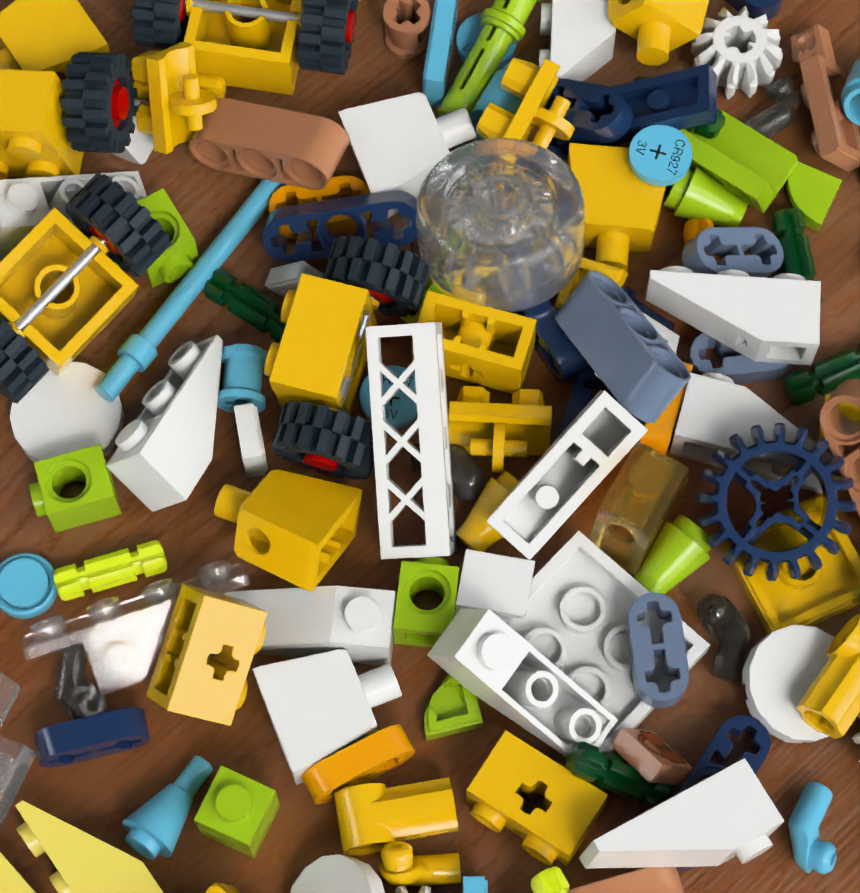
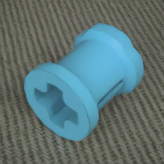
M234 344L222 348L221 363L225 367L223 387L221 391H218L217 407L219 409L235 414L234 406L253 403L254 406H257L258 413L265 409L266 398L261 394V385L268 351L250 344Z

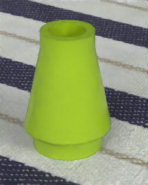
M695 166L693 170L689 169L688 173L680 181L670 185L663 205L674 210L673 216L690 220L707 218L717 226L738 227L747 209L748 201L739 198Z
M679 514L672 524L665 522L645 562L634 579L650 593H662L665 595L710 559V556L707 554L712 548L707 543V539L710 536L690 519Z

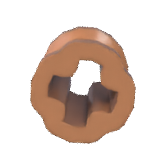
M387 0L382 12L386 26V49L398 59H416L425 54L430 34L428 26L431 17L429 3L426 0Z

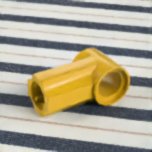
M860 614L851 618L834 637L826 651V655L830 659L796 706L805 723L815 731L829 735L834 739L843 737L860 713Z
M449 777L389 788L382 783L359 784L340 789L334 793L344 855L359 856L378 853L390 842L425 838L427 836L458 831L456 808Z

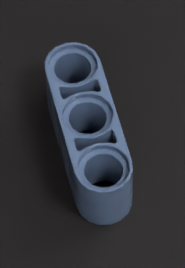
M590 270L555 314V319L561 329L618 402L629 413L644 422L655 423L691 378L690 372L627 293L615 281L603 273Z

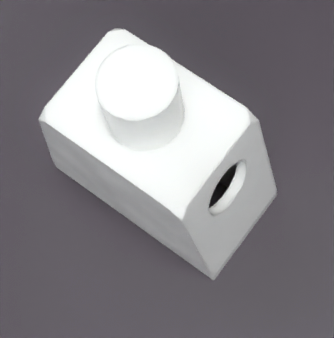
M420 92L356 106L338 112L343 127L349 135L351 148L371 193L402 190L410 193L417 200L422 199L452 181L456 176L449 148L477 138L465 107L435 119L425 93ZM398 209L389 210L388 218L398 213Z
M347 649L333 650L262 665L252 669L296 785L303 783L302 774L314 764L377 732V723L371 708L402 696L390 663L357 675Z

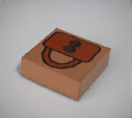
M622 727L611 743L614 746L613 749L651 783L682 785L693 770L654 731Z

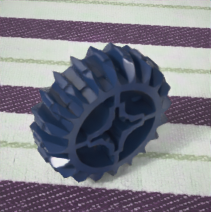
M776 423L774 425L773 441H765L761 426L754 425L750 429L754 445L746 447L743 439L738 434H734L729 438L731 446L737 453L732 459L719 449H716L712 454L715 462L724 467L721 474L719 475L706 469L702 471L700 478L706 482L716 484L714 493H697L696 501L702 504L714 503L715 513L704 514L698 517V522L700 526L718 523L721 531L711 535L707 539V543L713 548L720 545L726 539L729 541L732 547L722 558L723 562L727 565H731L740 553L748 556L743 566L744 575L752 576L756 571L758 561L766 562L765 576L768 581H776L778 563H786L790 578L797 579L801 576L798 559L805 557L808 565L813 570H818L823 565L821 559L814 551L817 547H823L832 555H836L840 551L838 544L827 536L831 529L840 534L850 533L851 525L836 520L837 510L843 512L855 511L856 502L851 500L838 501L837 491L853 487L854 482L852 478H842L834 482L830 472L841 468L845 461L841 456H837L826 464L822 462L819 457L829 446L827 440L820 439L815 443L811 451L803 447L808 438V429L800 427L795 433L793 443L785 441L786 428L784 423ZM768 453L785 454L798 459L791 470L777 481L766 480L743 465L751 458ZM811 472L817 477L823 493V512L819 524H816L809 518L810 516L801 509L798 502V492ZM794 477L795 482L787 490L791 499L786 500V502H791L789 511L799 519V523L790 515L775 512L770 517H765L756 527V522L763 514L760 505L766 502L759 501L761 492L752 486L751 481L762 489L766 488L771 492H775L781 487H785ZM731 479H734L749 493L754 503L753 513L739 533L734 529L727 512L726 498ZM778 522L790 526L806 538L798 546L783 551H766L752 545L770 525Z

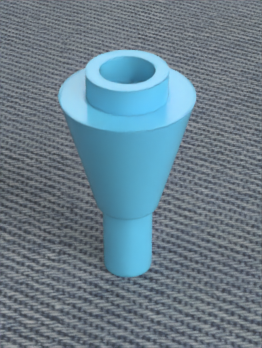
M195 755L173 784L167 785L122 821L124 828L128 832L125 841L133 850L150 860H154L157 855L165 858L172 856L192 806V798L213 771L210 763L202 757Z

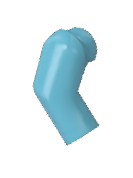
M808 782L805 784L788 820V829L794 861L800 869L806 873L814 870L820 874H827L834 868L837 853L835 852L836 847L832 842L820 841L819 826L832 801L833 794L829 788L818 782Z

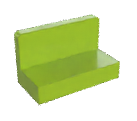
M722 111V115L725 116V124L720 129L716 138L707 139L694 133L695 128H692L690 132L685 129L679 130L688 138L692 146L693 155L690 169L693 170L697 166L733 194L748 201V205L763 214L798 165V158L795 154Z

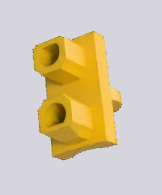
M184 42L164 50L147 51L134 57L131 61L133 80L149 88L150 100L140 104L136 112L138 131L152 136L154 151L163 154L172 152L178 144L190 141L196 131L203 129L202 115L213 112L217 108L216 94L209 90L200 89L199 75L196 74L194 45Z
M515 57L512 58L500 82V88L523 99L521 105L514 115L490 102L477 124V133L491 144L499 147L500 159L514 165L534 126L539 128L531 144L542 151H546L553 137L562 140H569L575 128L564 119L571 102L564 97L556 96L550 109L544 108L559 81L556 75L560 65L545 58L541 67L534 63Z
M463 386L460 389L457 401H449L450 451L470 452V455L492 456V473H503L504 457L526 458L527 455H543L550 446L552 406H545L542 392L539 389H519L512 393V404L489 403L490 392L484 387Z

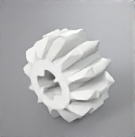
M746 5L739 11L738 16H733L723 6L721 11L718 12L716 20L705 18L702 32L697 38L693 39L691 53H693L695 58L693 67L709 63L717 75V87L722 86L725 88L724 92L728 100L735 94L736 89H741L751 98L756 93L758 85L768 88L773 82L775 71L781 65L783 53L781 52L782 49L779 48L781 39L779 29H767L768 20L766 14L756 19L749 18Z

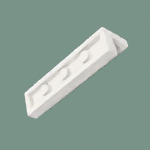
M442 322L365 327L381 559L450 556L457 551ZM412 336L414 361L400 377L382 363L380 338ZM414 371L416 392L405 383ZM383 374L394 383L385 394ZM399 389L417 404L418 419L404 435L389 424L385 417V405ZM418 429L420 450L409 441ZM387 433L397 441L389 452L387 448ZM403 447L421 462L422 477L408 493L389 478V463ZM421 488L423 490L424 508L413 499ZM390 490L401 499L393 510L391 508ZM406 505L425 521L426 544L394 546L392 521Z

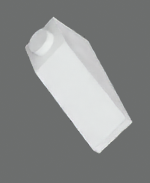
M690 373L691 378L688 381L669 454L724 468L715 462L712 454L716 449H719L732 459L737 454L729 441L732 435L738 434L743 439L746 447L752 446L754 443L750 429L754 425H760L764 432L765 441H773V428L776 423L785 424V441L793 443L798 428L750 389L735 384L731 378L719 373H704L702 375ZM808 437L803 447L811 451L815 442ZM825 451L819 458L826 464L834 457ZM768 453L751 458L743 465L764 479L777 481L791 470L798 459L785 454ZM839 469L830 472L834 482L842 479ZM811 472L801 488L822 493L817 477ZM793 477L787 485H792L795 482V478Z
M600 390L486 521L526 558L531 560L648 429L605 390Z
M335 585L318 586L313 592L302 588L229 591L224 593V595L245 600L268 612L264 622L266 625L265 639L261 649L256 654L300 658L338 649H347L352 663L380 666L390 663L391 665L394 641L393 624L396 608L395 591Z
M744 758L593 840L579 859L585 869L719 866L735 856L738 857L741 864H744L773 846L769 836L784 822V819Z

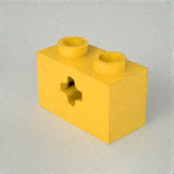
M428 290L417 323L442 322L445 376L511 394L522 389L535 347L537 320ZM412 338L411 344H412V362H413V361H414V353H413V338Z
M182 583L146 696L167 711L231 726L235 711L242 706L247 695L248 684L246 678L254 654L263 645L266 635V625L264 622L268 612L245 600ZM209 654H215L214 658L208 657Z
M506 730L466 790V803L473 806L470 814L478 822L498 833L501 832L503 827L507 828L524 839L521 847L537 860L547 865H552L554 860H557L566 867L602 812L608 794L589 782L573 776L570 770ZM535 793L544 797L542 806L544 810L535 808L530 815L522 811L524 800L522 797L531 799Z

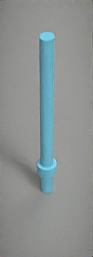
M262 180L139 334L132 333L117 351L119 359L95 387V391L103 399L113 402L137 371L144 372L158 355L155 348L203 290L206 281L211 279L213 272L223 265L267 210L272 194L287 184L269 180Z

